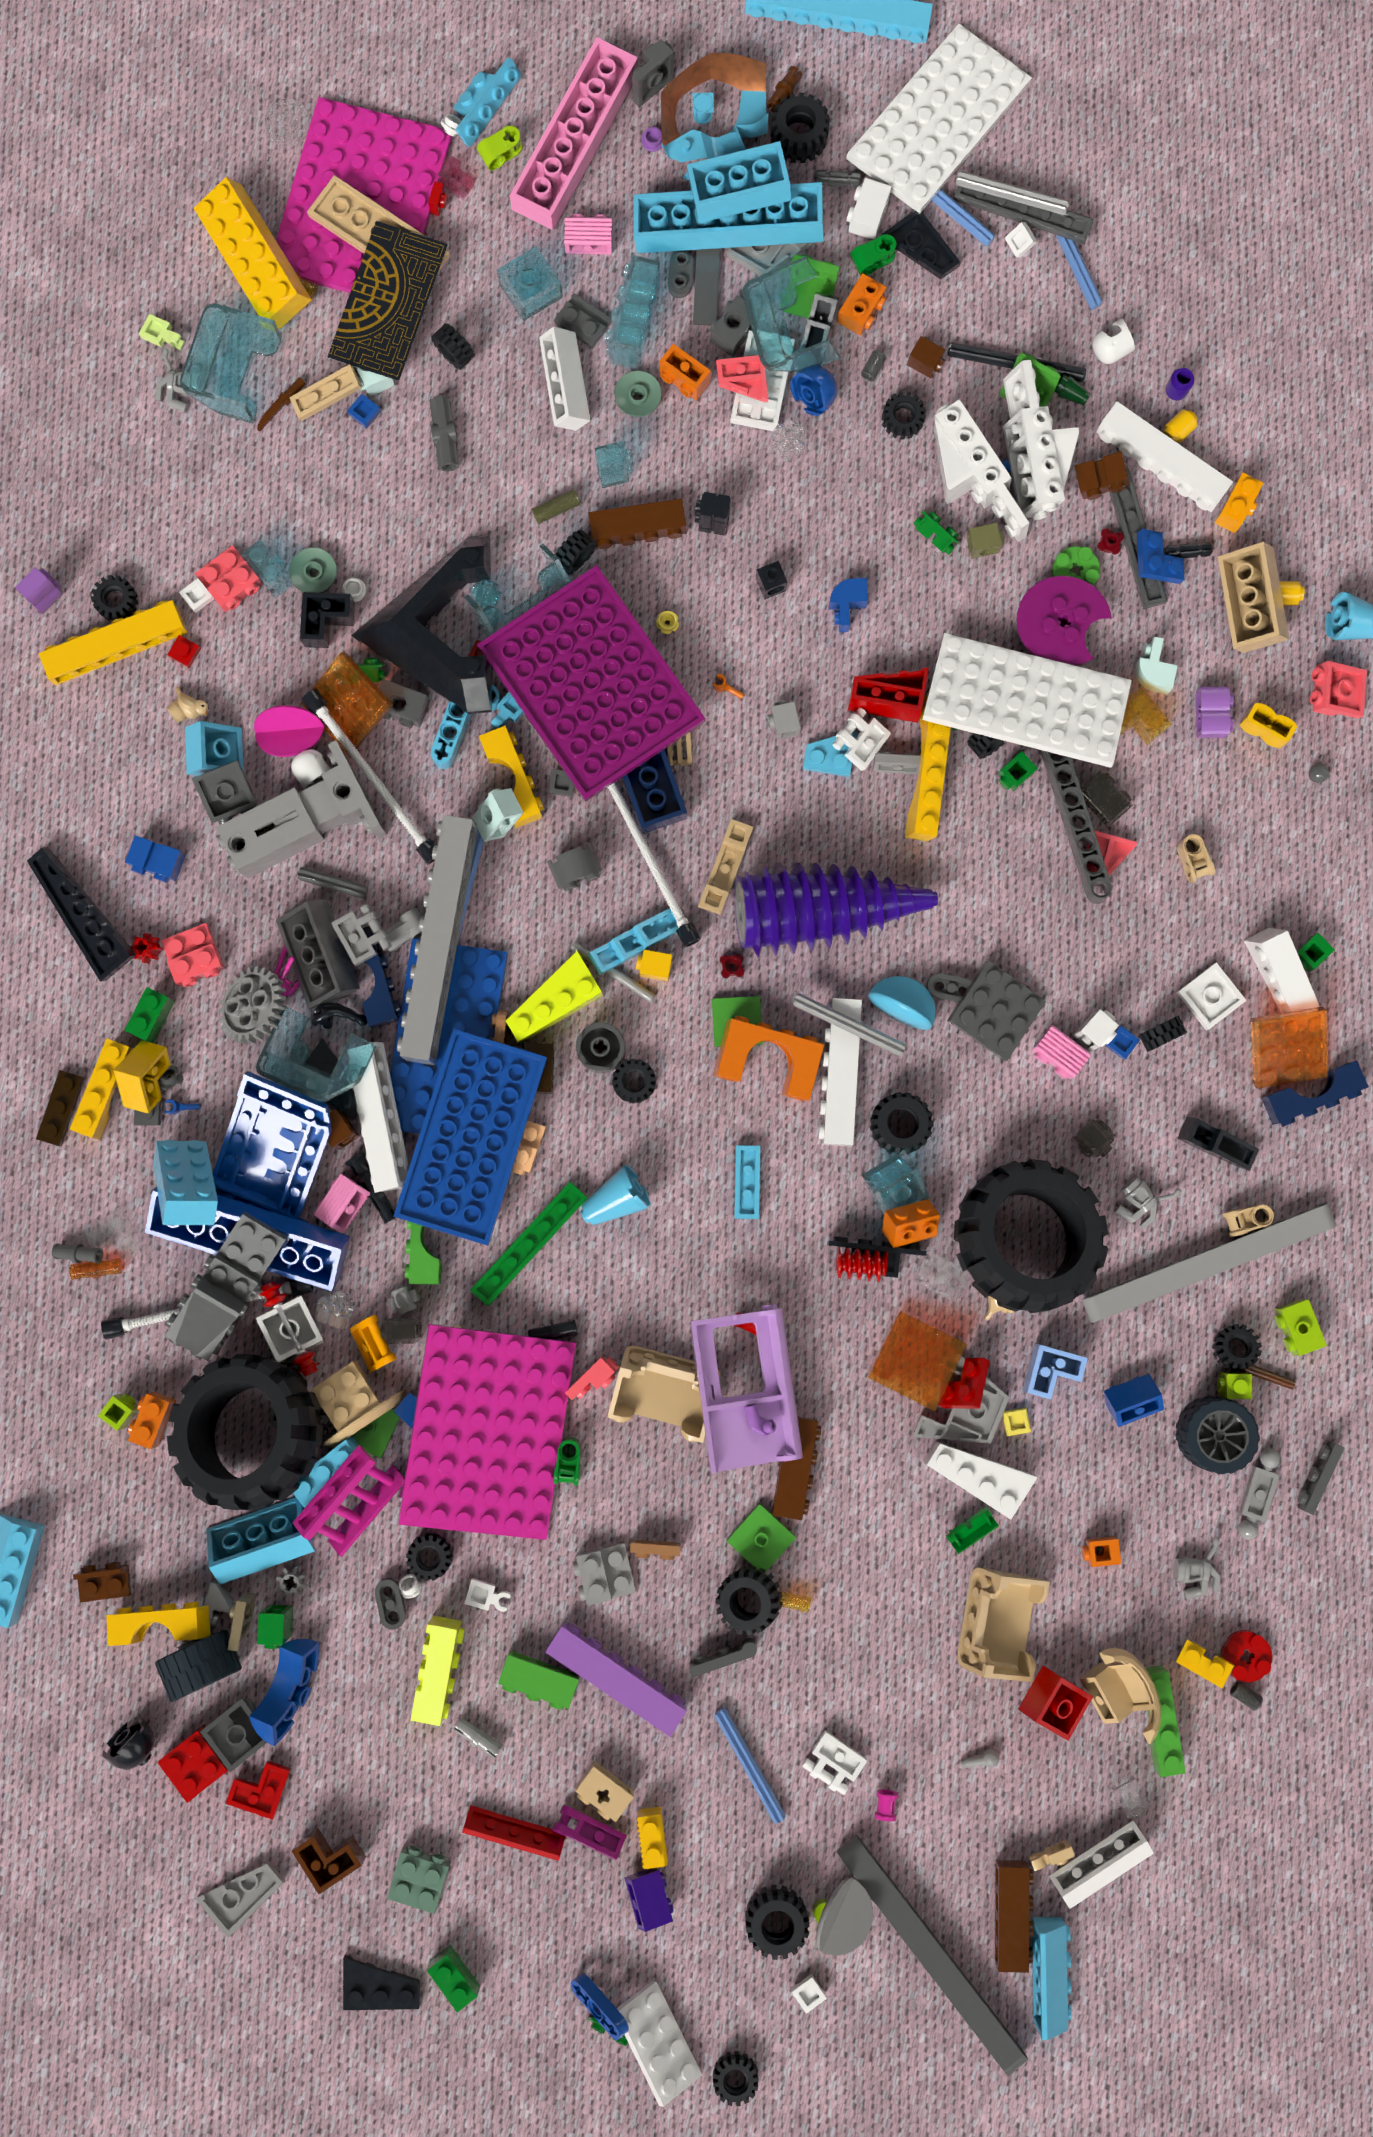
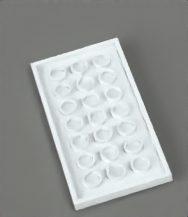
M958 24L847 153L846 159L875 181L892 186V194L918 213H921L1026 89L1032 77L965 27Z
M944 633L922 720L1111 768L1115 760L1132 680Z

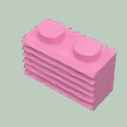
M573 214L571 217H565V253L611 255L612 218H608L603 214H598L594 217Z
M1053 1025L1047 1029L1032 1049L1036 1053L1035 1058L1045 1065L1047 1063L1051 1064L1056 1068L1054 1072L1063 1079L1067 1077L1070 1079L1074 1078L1092 1055Z
M340 1173L338 1178L332 1182L331 1189L325 1198L318 1203L317 1210L313 1215L329 1227L345 1233L348 1225L357 1216L356 1213L362 1208V1204H365V1200H367L370 1192Z

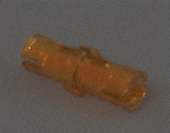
M120 1258L103 1260L99 1264L95 1262L70 1264L69 1267L72 1280L87 1277L99 1279L105 1275L122 1274L123 1271Z

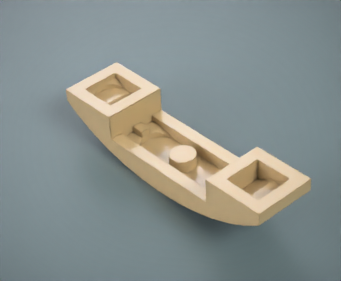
M733 819L730 820L698 907L721 915L748 845L753 826Z

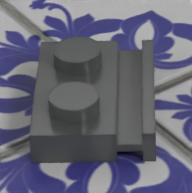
M573 293L572 298L569 302L567 301L554 319V323L562 329L575 332L578 340L593 349L605 333L607 327L611 325L612 318Z

